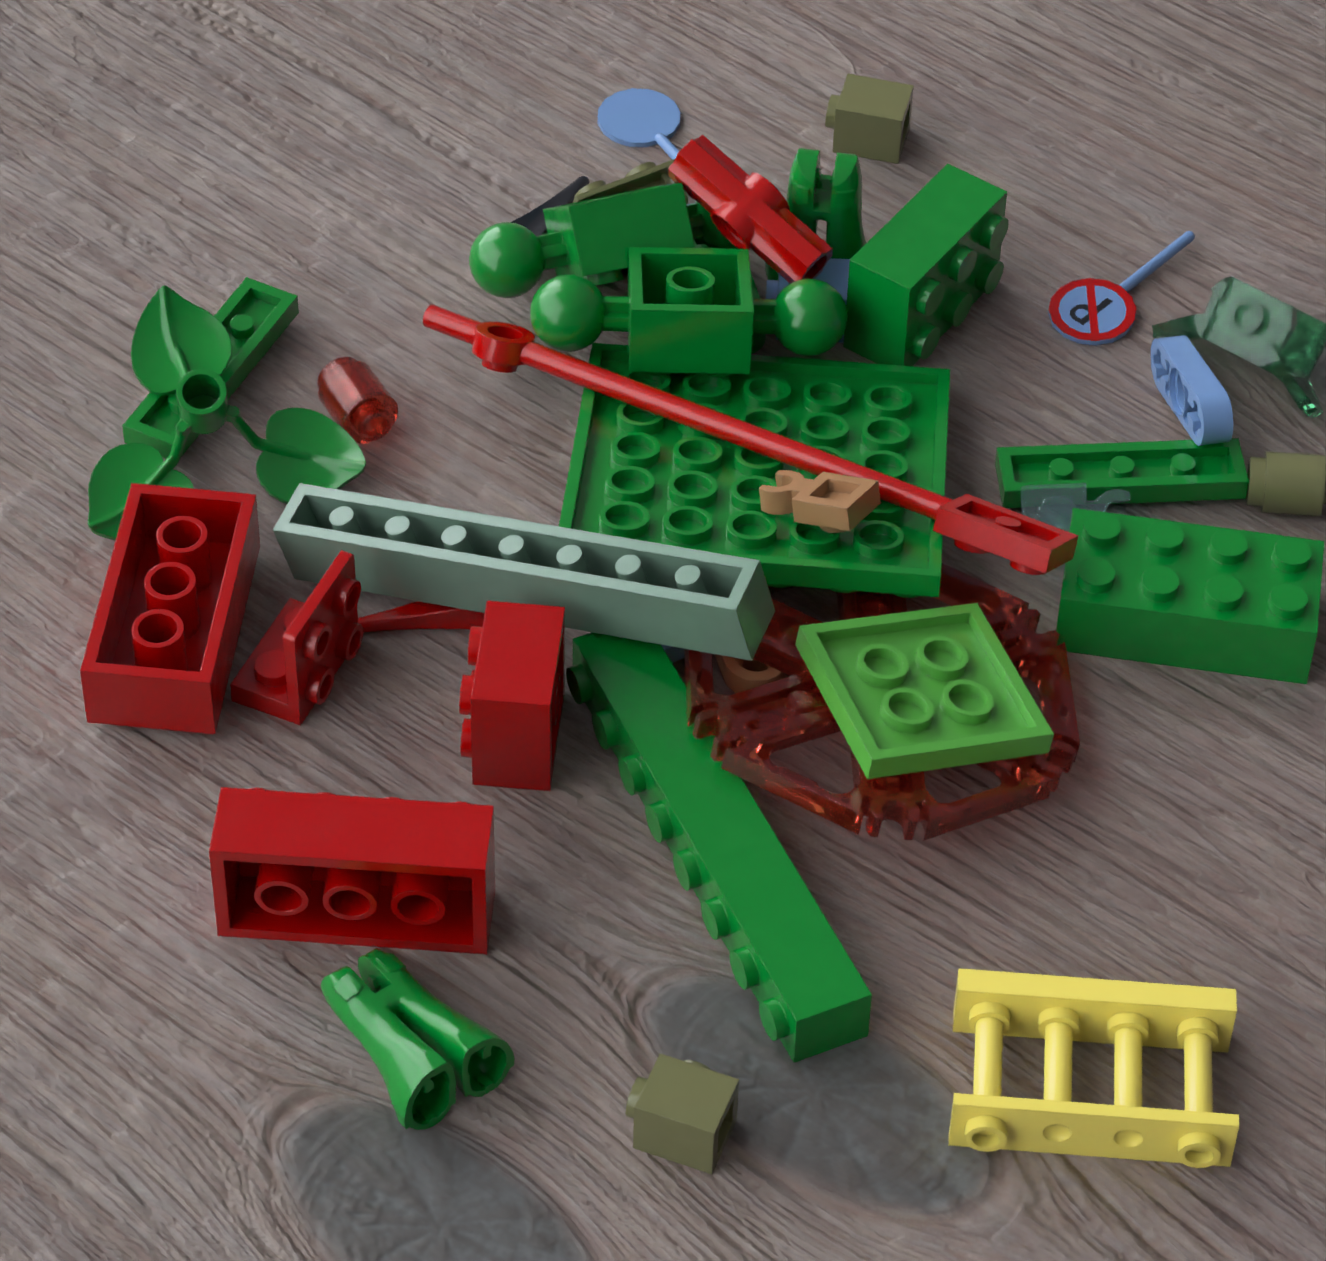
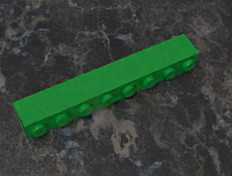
M594 632L573 638V666L566 669V679L571 695L577 704L585 703L592 714L593 729L601 747L604 750L611 748L616 755L619 773L627 792L631 796L638 794L645 806L647 823L654 839L658 843L665 841L671 850L674 869L681 886L686 891L693 889L700 900L701 913L708 933L714 940L722 938L730 952V964L737 983L743 990L750 988L759 1002L760 1018L769 1038L773 1041L780 1039L793 1063L867 1037L872 1001L870 990L661 644Z

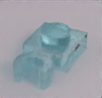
M1086 483L1024 485L1021 487L1022 515L1068 532L1070 530L1073 508L1106 512L1111 502L1121 503L1130 500V492L1114 489L1099 495L1094 501H1087Z

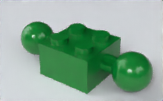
M674 183L543 209L548 234L536 236L528 228L511 222H502L489 226L474 240L469 254V266L474 280L485 292L499 298H515L526 294L534 288L540 280L543 271L555 269L556 276L568 274L581 276L591 281L595 286L624 280L622 268L628 267L629 247L695 248L693 239L703 237L705 241L716 248H738L721 234L710 217L711 214L697 201L686 205L682 183Z
M629 247L627 297L603 296L600 290L586 278L570 274L560 275L546 281L537 290L531 302L530 320L536 335L542 342L553 349L564 352H574L590 346L598 339L602 331L628 332L629 372H645L652 376H666L672 373H705L712 377H726L732 374H750L753 334H775L778 341L791 352L805 356L819 355L832 349L840 341L846 330L848 313L840 293L830 284L817 279H801L792 282L782 289L776 299H753L749 249Z

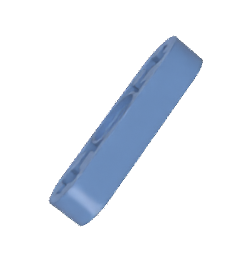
M1186 335L1154 339L1151 345L1150 357L1155 385L1197 446L1229 442L1233 435V412L1229 396Z

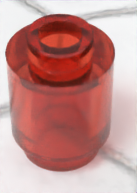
M340 357L328 363L320 372L317 380L320 402L333 420L346 430L356 443L364 444L376 441L390 431L398 416V405L369 365L352 357Z

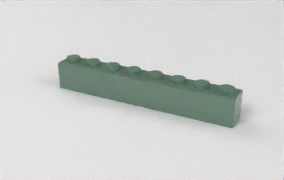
M299 483L273 529L292 575L297 580L319 583L339 552L343 550L354 554L356 580L360 581L361 591L482 613H485L487 601L565 607L566 628L752 661L775 613L760 560Z

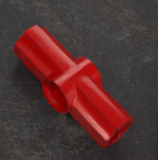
M704 135L697 139H691L677 153L675 160L668 168L669 177L674 183H682L683 190L711 214L710 217L714 225L730 243L738 249H751L790 284L801 279H815L823 271L824 266L832 257L833 248L789 211L788 202L770 181L758 173L752 172L748 175Z

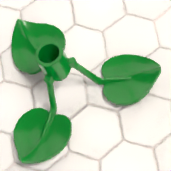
M163 285L151 298L139 318L131 345V362L135 377L150 393L166 396L176 392L180 421L176 424V435L173 445L165 461L155 448L144 443L121 444L106 452L97 462L91 473L88 485L89 513L87 524L94 534L116 540L131 483L194 489L191 480L187 476L174 470L181 459L187 436L190 432L197 434L213 433L219 430L225 422H231L253 448L263 451L256 462L257 479L271 497L286 504L290 501L299 483L341 489L363 473L366 467V460L360 447L346 430L332 419L310 409L287 408L276 411L270 416L266 424V439L257 436L240 416L239 408L228 405L226 385L221 378L228 367L232 355V344L226 328L210 312L189 302L170 287Z

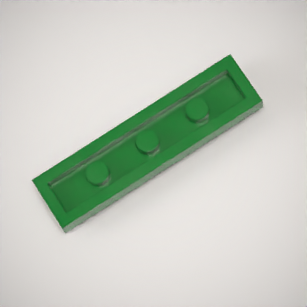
M246 277L214 315L226 328L232 344L230 362L226 371L221 376L226 385L227 399L232 396L298 315L297 295ZM176 392L166 396L149 393L122 425L124 443H144L150 445L163 458H167L176 435V424L180 421ZM194 432L188 434L181 457L200 434Z
M1231 438L1229 442L1197 446L1193 440L997 447L995 469L1002 507L1004 508L1246 499L1249 484L1239 438Z

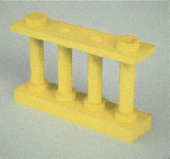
M958 968L953 1009V1032L975 1034L973 1094L954 1093L948 1145L971 1147L983 1152L1002 1149L1183 1163L1194 1168L1210 1166L1230 1167L1239 1130V1114L1213 1113L1212 1052L1228 1053L1237 1013L1236 989ZM1003 1036L1045 1039L1044 1100L1001 1096ZM1073 1041L1114 1044V1105L1072 1102ZM1142 1046L1184 1050L1185 1110L1142 1107Z

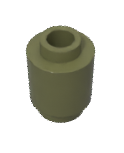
M1266 451L1264 457L1250 456L1247 472L1249 480L1246 495L1247 506H1261L1262 513L1321 516L1323 504H1326L1325 455Z

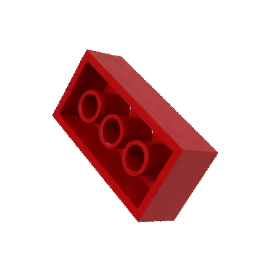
M131 483L80 669L87 723L216 734L260 550L256 494Z
M221 787L209 847L218 936L487 955L495 898L494 806L470 804L461 801L448 803L404 800L398 797L345 796L328 792L301 793L272 791L263 788Z

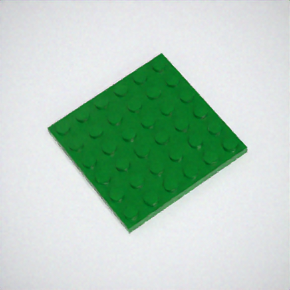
M592 343L588 362L590 364L945 497L950 369L751 354L750 374L712 377L705 373H672L666 376H652L645 372H629L628 345ZM584 387L559 527L760 560L767 585L775 588L798 586L830 589L839 593L854 591L889 593L903 598L918 596L939 597L943 534L933 531L935 520L881 499V503L858 523L856 527L851 531L830 533L823 531L820 526L794 522L793 513L783 515L765 513L761 511L759 487L762 485L777 487L775 473L779 470L796 471L801 473L804 478L813 480L817 475Z

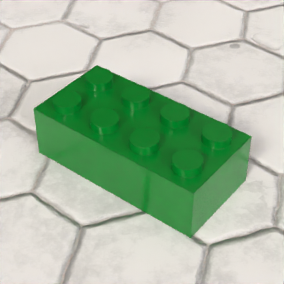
M1079 508L1072 509L1069 532L1079 536L1074 557L1065 563L1053 650L1307 684L1318 634L1324 541Z

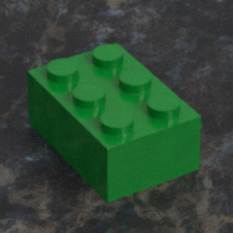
M947 163L850 259L846 303L848 321L844 333L843 347L877 364L913 366L920 358L923 360L927 359L935 350L940 337L952 325L955 327L959 326L967 317L971 306L983 293L990 294L997 287L1002 277L1004 264L1000 261L1001 245L1009 226V220L1005 218L1007 191Z

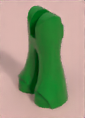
M799 148L794 157L788 181L786 201L790 207L789 211L805 225L809 226L816 234L818 220L826 221V243L833 248L831 258L851 259L867 243L862 224V175L858 156L856 154L837 152L832 175L821 174V168H819L820 150ZM765 262L767 279L778 280V273Z
M375 948L359 957L358 969L361 978L350 967L344 966L325 976L321 981L320 987L327 1003L341 1022L362 1044L381 1073L398 1121L405 1129L426 1130L439 1123L448 1113L451 1106L456 1103V1085L465 1097L468 1095L482 1097L497 1088L505 1079L510 1068L514 1066V1053L505 1040L435 997L406 969V966L393 953H386Z

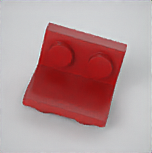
M341 550L305 603L289 598L231 682L233 702L300 726L315 704L321 705L325 702L332 689L334 675L344 660L351 661L355 657L363 638V626L358 624L357 604L361 594V583L356 580L354 554Z

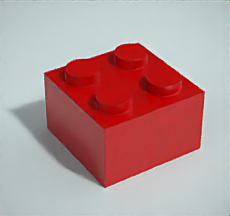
M487 601L483 626H471L469 635L468 665L476 666V668L472 670L471 675H463L461 681L459 713L461 715H471V719L464 718L460 747L461 757L472 758V785L551 791L565 696V607Z

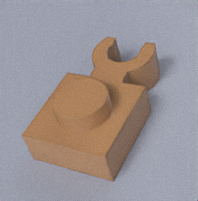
M779 470L775 473L777 487L770 485L759 487L761 511L774 515L793 513L794 522L820 526L823 531L830 533L851 531L881 503L878 480L822 472L813 480L804 478L801 473L796 471Z

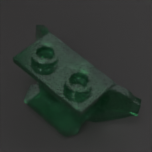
M1229 276L1211 288L1213 294L1207 304L1205 314L1189 315L1152 325L1153 338L1155 339L1186 335L1189 340L1205 339L1274 374L1285 385L1299 409L1303 410L1307 417L1313 419L1324 413L1318 396L1309 381V377L1326 347V323Z

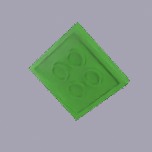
M978 603L801 625L799 627L795 645L867 779L1049 753L1054 733Z

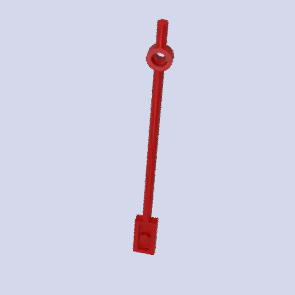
M433 304L428 306L424 312V327L472 344V353L482 359V365L489 370L511 373L515 372L518 366L527 365L817 476L822 472L878 480L881 500L935 520L933 531L953 538L956 547L971 553L985 554L990 552L1010 560V566L1019 572L1030 575H1043L1067 563L1074 557L1079 535L969 494L952 500L534 342L535 335L523 327L503 322L481 323Z

